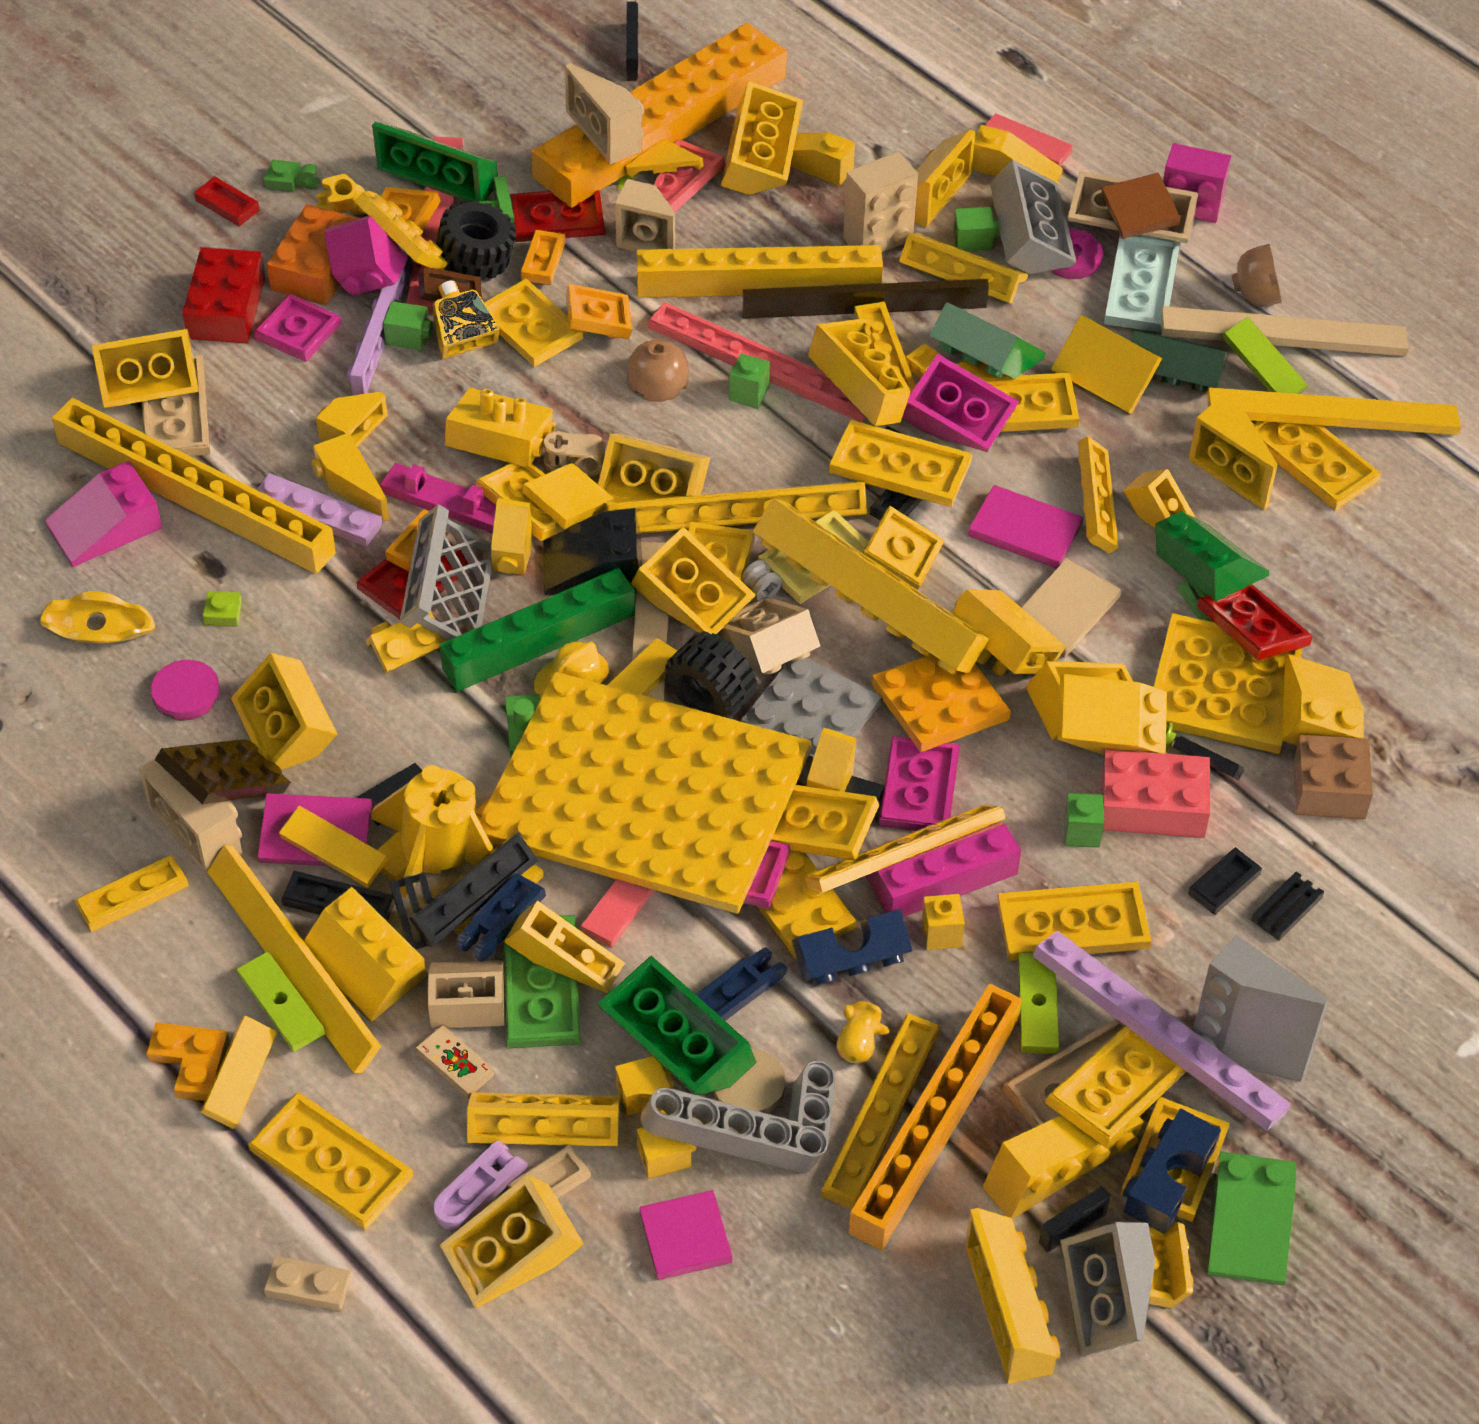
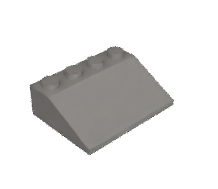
M1236 935L1209 963L1193 1031L1244 1069L1301 1082L1306 1076L1329 999Z

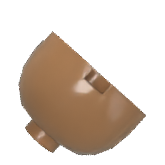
M1270 244L1257 246L1246 251L1237 262V273L1231 274L1235 292L1241 291L1244 299L1256 306H1270L1282 303Z
M658 339L646 341L637 346L629 357L627 383L633 393L636 390L638 393L643 394V399L657 402L671 400L679 396V391L683 387L686 389L688 386V361L684 352L672 342Z

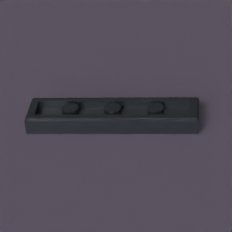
M519 832L513 833L411 915L409 920L429 947L435 946L484 906L515 873L522 875L538 862V859Z

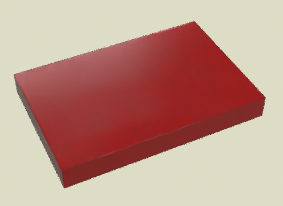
M550 190L510 194L516 228L515 242L532 241L536 230L565 234V238L605 235L600 190L595 191L594 195L586 200L578 202L573 208L560 200Z
M455 551L462 567L469 565L462 551ZM445 555L441 556L440 561L446 572L453 570ZM385 558L356 582L357 589L400 620L409 571ZM456 575L450 577L452 583L458 579ZM437 581L435 586L438 592L442 593L445 588L441 581Z
M1253 584L1216 602L1209 595L1199 597L1197 608L1257 661L1311 645L1313 636Z

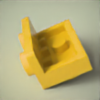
M430 611V617L435 619L432 612ZM388 621L370 629L372 635L365 640L368 647H373L385 674L440 649L439 644L446 641L442 636L418 623L409 628L400 622L390 626Z
M1178 1222L1169 1227L1165 1234L1149 1227L1155 1257L1149 1304L1171 1309L1193 1292V1277L1190 1271L1189 1244L1186 1239L1185 1225Z

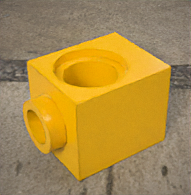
M960 894L924 897L921 921L926 950L962 947L965 922Z

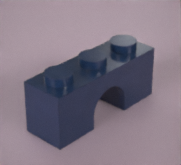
M901 909L860 921L863 942L857 951L843 949L836 941L833 928L798 936L793 939L792 943L803 982L813 979L816 986L836 980L834 973L848 970L849 976H854L870 971L869 964L882 961L883 967L904 962L903 955L913 950Z
M1181 1108L1174 1120L1167 1118L1158 1134V1139L1161 1141L1155 1149L1151 1146L1148 1148L1140 1164V1167L1144 1168L1139 1177L1132 1175L1124 1189L1123 1196L1127 1198L1124 1213L1143 1223H1148L1150 1227L1165 1234L1183 1204L1187 1189L1186 1186L1172 1179L1168 1171L1180 1168L1200 1176L1217 1147L1221 1129Z

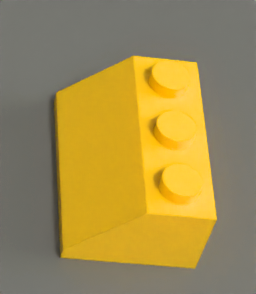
M970 129L942 140L935 150L932 149L928 152L921 166L914 168L918 173L914 223L927 228L970 178L975 131Z
M188 329L91 345L104 408L199 392Z
M621 433L610 434L598 485L614 498V502L700 495L704 486L710 457Z
M270 652L231 697L251 742L258 747V752L264 758L278 765L281 770L318 757L338 735L301 660Z
M353 887L322 911L304 940L339 990L370 1022H373L426 978L424 958Z

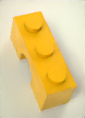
M653 1056L615 1066L616 1087L626 1116L642 1112L657 1089L674 1088L672 1074L665 1067L663 1068L662 1064ZM657 1108L660 1113L667 1115L665 1111ZM643 1127L637 1129V1148L648 1179L691 1167V1152L696 1151L695 1145L653 1135Z

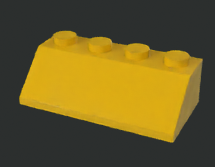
M748 81L737 107L720 186L751 195L786 185L803 105L802 99Z
M980 1208L970 1209L965 1248L1007 1383L1011 1384L1052 1375L1056 1359L1060 1358L1059 1343L1055 1335H1049L1046 1323L1049 1322L1048 1310L1045 1301L1038 1300L1035 1288L1038 1287L1037 1276L1032 1265L1027 1266L1024 1254H1026L1027 1250L1023 1233L1021 1231L1016 1232L1013 1220L1010 1217Z

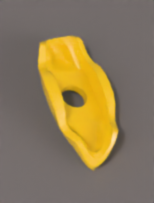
M98 591L82 592L65 600H52L45 606L40 618V625L64 638L83 643L108 644L121 642L150 634L155 630L153 618L145 608L137 604L125 602L115 595ZM94 614L104 615L106 623L100 630L89 629L87 621L90 616Z

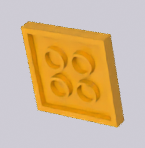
M931 654L872 675L871 685L882 696L884 703L920 752L1010 720L1011 710L976 664H974L969 673L956 671L955 674H952L941 668L937 664L939 659Z

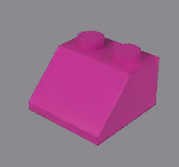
M371 216L329 227L325 231L332 275L351 296L396 284L408 260V256Z

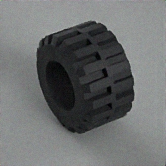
M472 200V202L460 201L459 205L454 203L449 209H446L441 217L436 245L443 251L441 256L449 263L445 269L456 273L478 276L480 281H485L486 277L493 279L496 278L497 274L501 275L509 265L516 237V228L514 223H511L509 215L503 214V210L499 207L494 208L491 206L492 204L487 202L485 204L479 203L478 200Z
M706 631L695 633L665 665V671L667 672L665 675L671 689L686 707L731 719L757 691L756 675L750 667L748 660L729 641L722 639L714 633L710 634Z

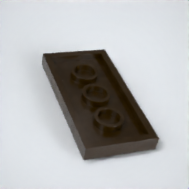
M246 739L161 748L154 759L201 804L266 796V793L280 794L284 793L291 783L282 774V770L278 765L264 758L258 752V747Z

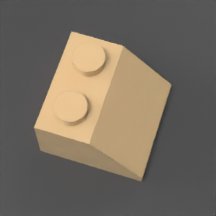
M627 179L615 202L616 247L635 252L647 249H675L674 210L656 185Z

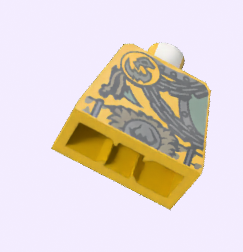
M447 281L438 287L442 299L434 302L432 314L442 360L498 343L500 328L476 290L460 293L455 281Z

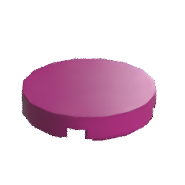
M1069 229L1076 263L1071 267L1050 271L1057 276L1067 279H1081L1091 276L1099 269L1102 263L1103 246L1100 241L1098 244L1094 240V236L1089 232Z
M188 659L170 663L155 675L151 683L153 703L160 713L172 715L173 719L189 720L198 718L213 708L212 704L216 701V698L218 701L220 696L218 676L210 666L201 661Z

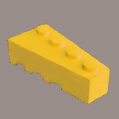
M868 318L817 324L808 357L874 426L901 423L911 390L897 367L890 365L891 357L889 353L881 350L879 346L880 338L877 333H871V323Z
M1060 1115L1003 1142L982 1188L1006 1217L1014 1219L1117 1153H1124L1131 1149L1138 1141L1136 1136L1144 1121L1138 1117L1105 1148Z

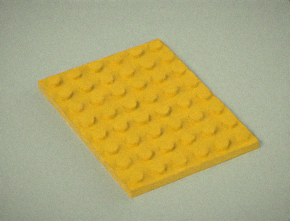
M555 671L479 822L490 843L500 845L513 833L519 832L535 856L738 914L811 752V741Z

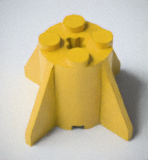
M435 765L425 767L422 773L417 774L409 783L377 804L371 813L372 820L401 832L400 843L405 853V858L408 861L404 878L422 872L441 874V870H447L451 867L453 871L464 862L475 865L494 849L475 814L474 784L454 771L441 769ZM403 886L400 889V893L403 898L407 899L406 886Z

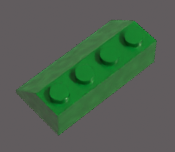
M376 121L372 124L377 170L468 202H472V200L486 201L494 191V177H498L496 161L393 125Z
M652 955L597 1003L600 1009L694 1095L730 1088L757 1063L749 1042Z

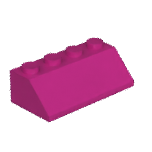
M997 822L865 875L886 913L901 909L903 917L922 911L923 900L926 896L960 894L962 896L1018 875L1021 849L1006 824Z

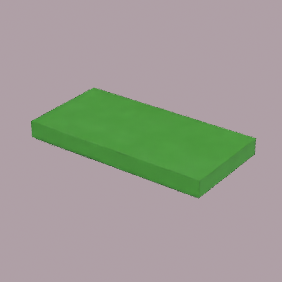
M559 915L575 927V915ZM504 942L507 1049L581 1045L578 981L533 963Z

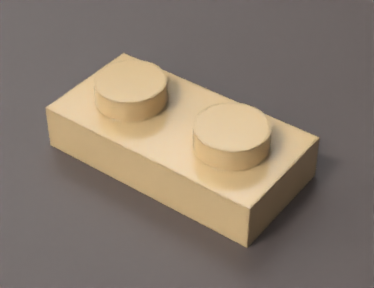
M275 1255L264 1288L265 1296L341 1312L351 1280V1272L347 1269Z

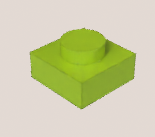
M208 591L203 613L204 625L238 627L242 605L241 592Z

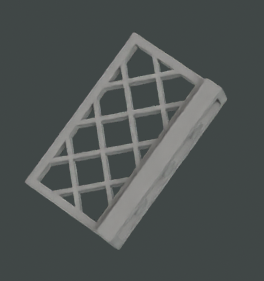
M438 504L419 519L400 623L409 628L418 623L443 638L450 640L462 635L456 623L463 621L468 632L482 626L492 569L491 543L448 519L449 510ZM445 531L453 534L458 545H450ZM471 546L484 552L482 561L478 562ZM461 550L469 565L462 567L455 551ZM445 555L453 570L446 572L440 561L441 556ZM467 571H473L478 580V586L473 587L466 574ZM456 575L464 591L457 592L450 577ZM437 581H441L449 596L441 597L435 586ZM468 596L474 607L473 612H468L461 597ZM452 601L459 617L453 618L445 603ZM436 606L444 622L441 623L430 617L432 607Z

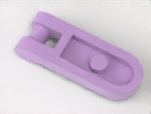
M501 1141L494 1142L436 1198L434 1214L437 1223L447 1230L460 1229L493 1201L507 1187L508 1183L524 1174L528 1163L521 1157H513L508 1153L509 1148ZM499 1164L503 1168L497 1172L492 1166Z

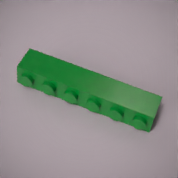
M619 568L439 644L442 670L456 692H459L561 648L567 643L575 642L635 616V590Z

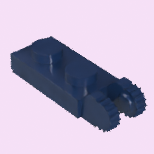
M515 873L471 918V923L458 935V939H456L457 949L466 952L475 945L473 949L474 959L481 962L488 959L495 952L497 944L501 943L508 936L520 914L537 900L541 902L546 897L545 889L524 876ZM483 933L484 937L478 942L480 934Z
M765 947L748 959L743 958L695 995L726 1021L765 992L768 987H772L786 975L788 968L780 961L761 974L759 970L768 964L773 955Z

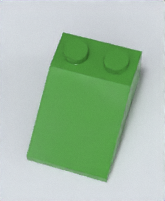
M1220 1151L1213 1180L1207 1275L1285 1285L1295 1199L1296 1162Z

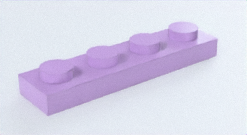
M270 473L257 488L258 491L332 527L334 535L365 547L368 546L383 525L382 516Z

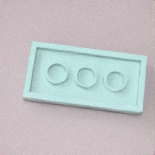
M1137 235L1122 239L1121 236L1119 237L1104 324L1162 333L1160 313L1162 306L1170 307L1180 242L1145 235Z

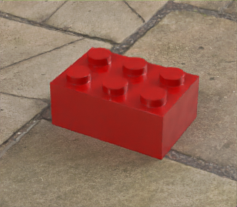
M200 247L182 312L185 329H188L190 339L249 343L265 281L261 251Z

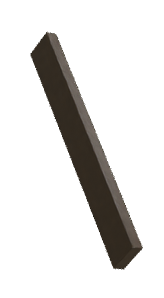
M988 279L743 289L742 314L743 319L854 314L855 306L884 301L888 312L943 310L946 302L960 309L987 308L989 284Z

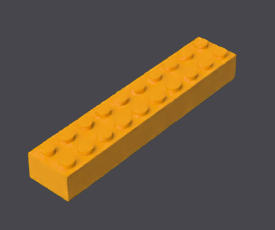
M746 22L630 91L635 99L640 100L644 109V115L642 116L644 137L641 143V153L610 164L578 125L575 124L531 150L532 178L573 208L578 202H582L594 195L595 191L602 190L627 174L625 166L661 140L666 139L675 144L677 139L684 140L738 107L748 81L769 88L785 78L787 50Z

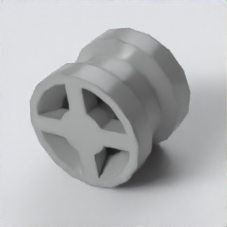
M765 560L753 562L745 569L741 576V581L749 589L753 590L758 601L765 597L772 598L781 588L783 581L777 573L770 571L771 567Z

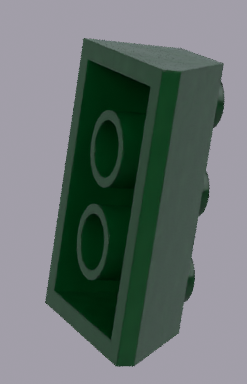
M1133 331L1131 342L1162 358L1154 373L1162 376L1161 382L1177 386L1180 385L1181 380L1193 383L1192 389L1202 392H1208L1209 387L1219 388L1229 351L1142 331Z

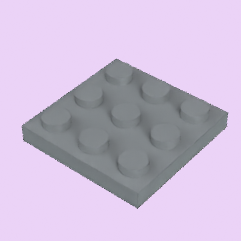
M808 658L799 661L790 660L741 719V722L810 740L812 749L806 762L812 764L823 728L856 738L880 707L882 696Z

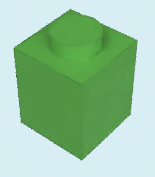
M991 207L955 209L953 233L956 247L966 251L993 250L994 237L999 236L998 219H993Z
M391 301L383 322L386 345L422 350L426 338L430 339L433 331V321L429 320L428 307Z
M740 353L729 374V400L758 409L769 389L770 361Z
M1068 793L1064 814L1065 846L1100 847L1104 827L1103 795Z

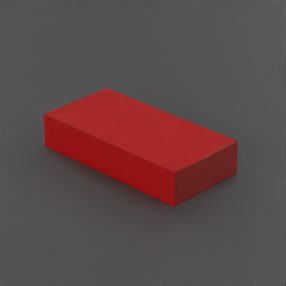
M216 176L212 177L194 192L196 202L239 227L260 211L257 200Z

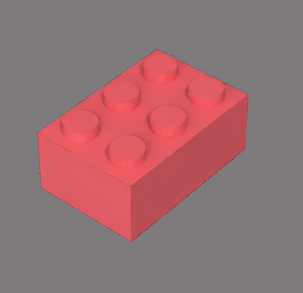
M1105 749L1101 770V795H1103L1104 805L1103 830L1205 838L1210 817V757Z

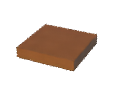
M1159 172L1102 187L1101 195L1122 239L1179 225L1180 216Z

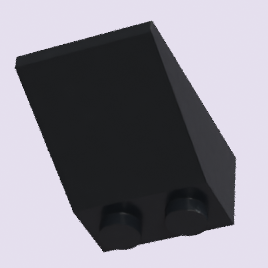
M635 508L601 512L543 540L545 595L558 594L617 568L622 571L631 584L638 569L642 566L641 532Z

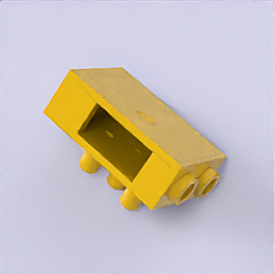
M469 387L446 418L445 446L529 468L533 460L541 456L545 436L555 432L556 424L552 422L553 409L528 403L521 397L513 399L494 394L490 389L479 390Z
M967 589L955 602L956 607L952 614L990 639L976 662L982 665L986 664L990 656L994 655L998 660L992 667V670L999 676L1004 675L1007 669L1014 674H1036L1046 661H1057L1066 648L1065 645L1002 590Z

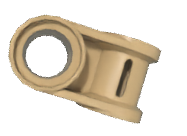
M551 432L544 439V448L547 451L543 459L544 467L547 471L552 472L573 463L588 477L597 476L601 473L604 461L605 441L600 436L594 434ZM558 440L561 442L559 449H557ZM556 457H559L558 465L555 464Z

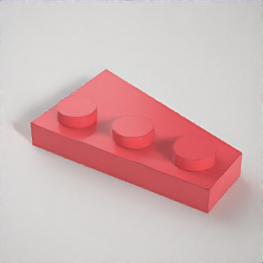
M677 139L676 145L703 158L704 167L700 170L692 166L677 167L676 172L659 174L653 185H656L671 208L676 212L724 168V156Z

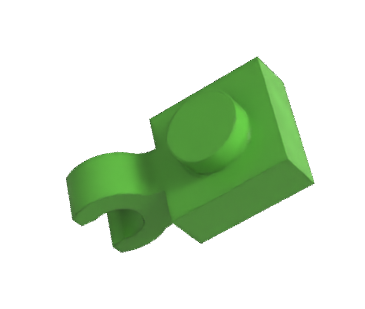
M272 159L264 177L265 188L294 192L296 186L316 189L320 181L319 177H314L317 166L306 164L301 168V163Z

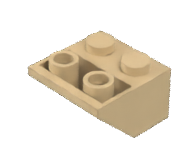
M504 960L431 963L428 973V1010L431 1029L440 1028L442 1025L446 1028L504 1026Z

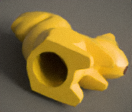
M340 174L322 179V186L328 190H324L316 195L317 200L320 201L315 206L338 213L350 211V213L355 215H364L367 213L355 200L362 192L372 197L377 193L365 191L361 185L354 183L349 176Z

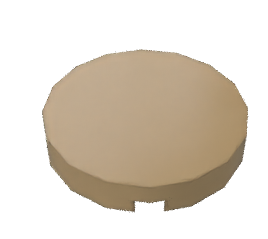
M752 1049L757 1063L730 1088L713 1091V1095L716 1101L769 1114L781 1104L786 1089L785 1072L780 1062L769 1053Z

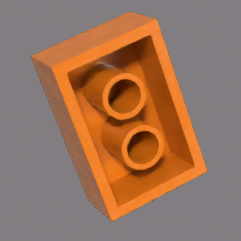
M305 204L267 263L271 291L286 295L292 294L303 300L327 306L340 283L332 275L325 231L329 227L360 218Z

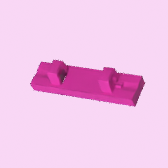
M394 463L388 475L380 484V488L385 495L429 511L439 504L449 510V518L493 533L496 505L484 496L483 489L471 484L468 489L428 475L424 467L416 464L409 468L398 463Z

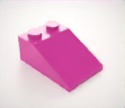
M937 353L910 394L902 419L927 434L988 452L1019 401Z
M130 461L99 473L45 519L46 526L72 567L162 529L157 502Z

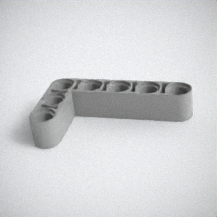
M815 1060L809 1062L793 1084L788 1119L671 1088H660L652 1094L640 1115L641 1123L646 1131L656 1136L805 1173L817 1164L828 1146L836 1080L835 1073L823 1061ZM657 1108L665 1111L667 1115L660 1113ZM806 1113L811 1115L814 1119L809 1118L806 1115ZM693 1118L699 1119L703 1124L697 1123ZM729 1127L736 1129L739 1134L734 1133ZM766 1137L771 1138L774 1143L768 1141ZM802 1146L806 1147L810 1153L805 1151Z

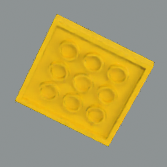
M1172 613L1154 683L1155 688L1167 692L1166 724L1172 723V730L1280 754L1283 742L1285 657L1290 654L1301 658L1303 648L1257 661L1214 622Z

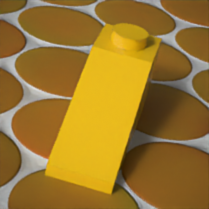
M980 125L974 141L972 171L996 177L1011 160H1014L1056 183L1059 182L1063 172L1062 167L1012 133Z
M830 132L797 133L790 167L840 186L846 179L847 171L854 168L855 142Z
M350 433L313 445L315 459L311 460L313 471L317 478H323L328 489L361 509L382 516L383 522L389 520L387 499Z
M538 900L520 914L504 941L533 963L605 993L610 990L625 963Z

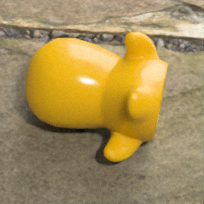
M857 1001L851 1005L847 1004L844 1006L843 1014L847 1019V1023L842 1027L836 1044L839 1055L844 1060L853 1064H861L871 1058L875 1045L874 1034L886 1035L889 1033L888 1027L880 1022L881 1009L870 1002Z

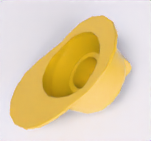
M581 641L567 643L559 649L556 658L537 673L534 680V691L536 694H539L541 700L555 671L601 684L609 674L608 663L603 656L598 654L596 645L592 641L588 643Z

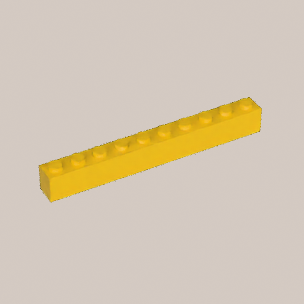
M71 398L52 417L58 444L107 469L130 461L147 489L314 574H317L336 553L332 527L74 398Z

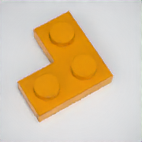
M155 1022L147 1050L148 1061L181 1065L174 1088L176 1098L205 1101L226 1053L229 1042L228 1031Z

